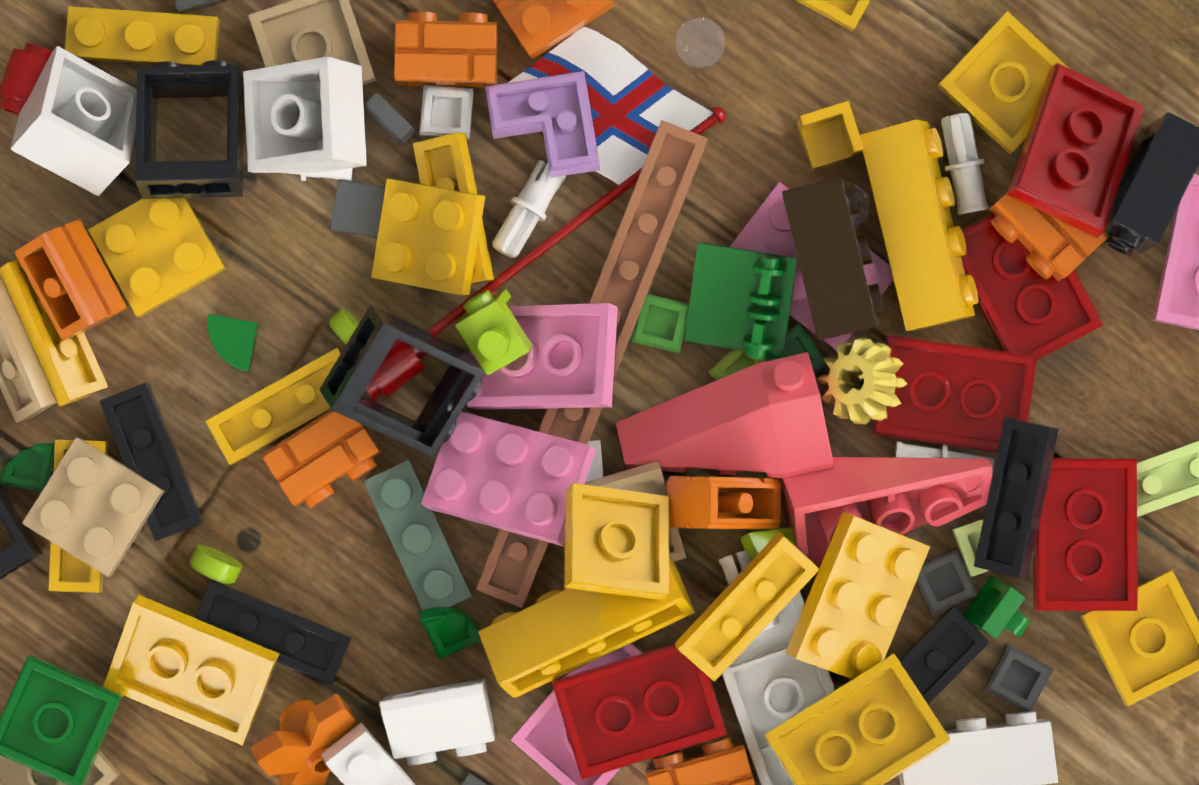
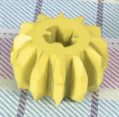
M858 338L855 339L854 344L847 342L837 344L838 357L828 356L823 359L830 368L829 375H823L818 378L821 384L829 385L828 391L821 400L825 401L826 404L835 405L833 414L836 417L846 420L850 418L854 424L866 425L870 422L871 418L879 421L887 418L886 405L896 407L901 404L894 392L896 388H901L907 383L904 379L897 378L895 374L904 363L898 358L890 357L891 348L882 343L874 344L871 339ZM861 379H864L863 384H860Z

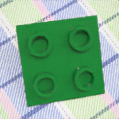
M698 242L684 341L746 351L747 357L755 359H765L766 354L783 357L798 258Z

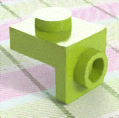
M506 288L493 296L487 289L468 300L463 305L466 312L455 324V327L487 376L530 352L533 347L506 305L511 298Z

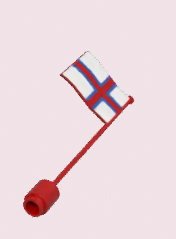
M586 27L576 31L510 82L584 71L600 163V170L594 172L617 186L426 331L434 335L440 333L466 312L463 305L468 300L487 289L490 293L494 292L635 185L661 120L701 135L715 123L723 124L726 120L725 111L720 107H712L708 110L670 88L622 46L597 31ZM396 339L366 388L367 393L374 401L383 394L389 397L425 369L420 360L427 353Z

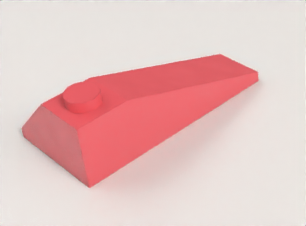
M808 352L755 364L615 422L626 469L658 461L661 471L686 473L690 468L716 469L719 470L720 475L737 476V471L766 472L767 478L785 479L834 468L820 393Z
M833 457L834 468L785 479L780 478L782 504L787 527L792 528L796 547L820 568L843 511L904 536L928 523L939 527L987 504L992 480V464L989 458Z

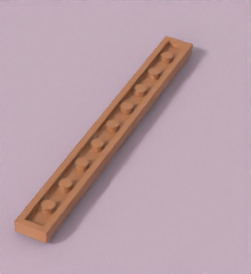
M663 120L660 122L589 304L610 303L618 307L613 381L709 141L704 136ZM603 408L547 409L538 432L588 445ZM499 529L476 590L524 608L549 542Z

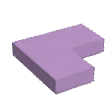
M584 71L485 86L493 139L543 131L550 178L600 170Z

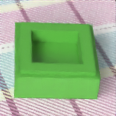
M648 294L633 330L631 342L679 354L686 328L689 304Z

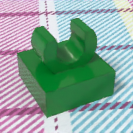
M992 576L988 578L963 614L972 625L995 639L998 638L1003 629L1012 632L1020 638L1031 623L1028 618L1017 611L1026 597Z

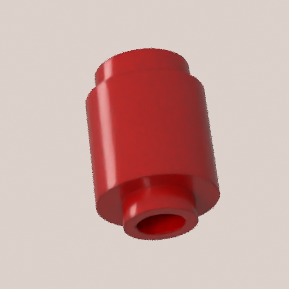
M28 42L25 43L23 50L12 49L0 84V109L19 116L52 53L51 50Z

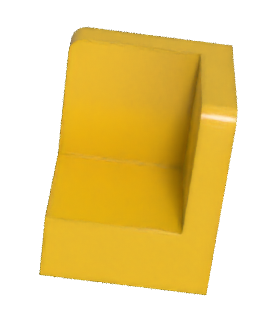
M849 101L799 117L797 127L811 171L858 157L863 151V144Z

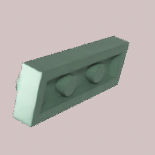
M407 460L364 480L367 491L422 610L434 607L449 608L472 597V593L434 511L427 509L421 504L425 492L411 461Z

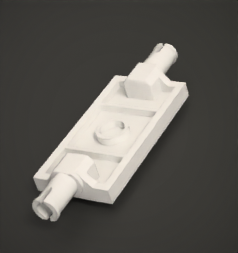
M745 550L735 553L741 571L752 561ZM732 555L718 560L722 565L728 585L739 575ZM800 591L722 673L761 785H795L765 739V734L835 691L828 670L795 659L785 653L805 605Z

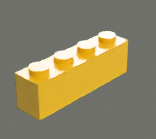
M915 119L861 134L860 138L864 148L863 154L906 331L921 330L975 316L973 305L978 304V292L973 277L965 275L961 256L966 255L967 252L966 243L961 228L953 225L949 207L954 206L955 199L948 177L941 176L937 158L943 156V148L936 128L930 129L928 121Z
M669 556V594L662 600L570 588L563 591L554 590L540 596L536 604L520 612H508L496 617L490 626L478 631L498 685L510 696L517 698L695 613V610L675 562Z

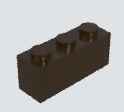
M842 177L782 191L818 341L877 327L875 315L885 313L878 283L868 285L863 267L873 263L866 234L856 236L851 216L861 214L854 184L844 186Z

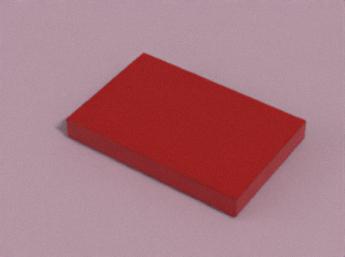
M1056 63L1049 70L1007 195L1098 238L1105 232L1145 105Z
M994 214L962 229L967 250L966 255L961 256L965 275H971L974 279L978 292L977 305L1001 351L1038 356V360L1104 326L1075 269L1059 282L1053 275L1047 280L1044 279L1026 260V257L1031 252L1018 239L1010 243L995 229L991 223L996 217Z
M887 335L886 345L891 348L890 357L898 358L904 363L895 376L904 379L907 384L895 389L894 394L898 397L901 404L896 407L886 405L887 418L881 421H874L873 434L998 452L1004 418L1028 421L1038 356Z
M1053 458L1033 550V610L1138 611L1137 458Z
M674 643L552 681L581 780L728 735L710 677L679 651Z

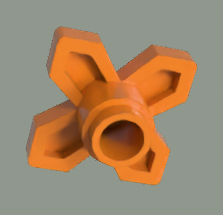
M338 694L329 697L318 705L311 700H300L292 703L280 715L279 721L281 725L279 731L273 732L251 747L258 764L269 776L280 775L278 778L280 785L326 784L331 769L325 764L321 754L355 727L353 726L356 723L350 708Z

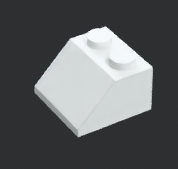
M57 46L52 51L18 116L10 150L99 196L130 162L136 134L137 89Z
M327 56L243 71L248 172H329L366 166L362 66Z
M485 678L389 695L379 702L393 758L406 757L407 766L436 761L437 751L456 748L457 757L483 753L487 751L486 742L494 741L496 738Z

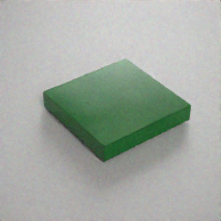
M28 655L0 716V755L66 785H84L123 695L38 657Z

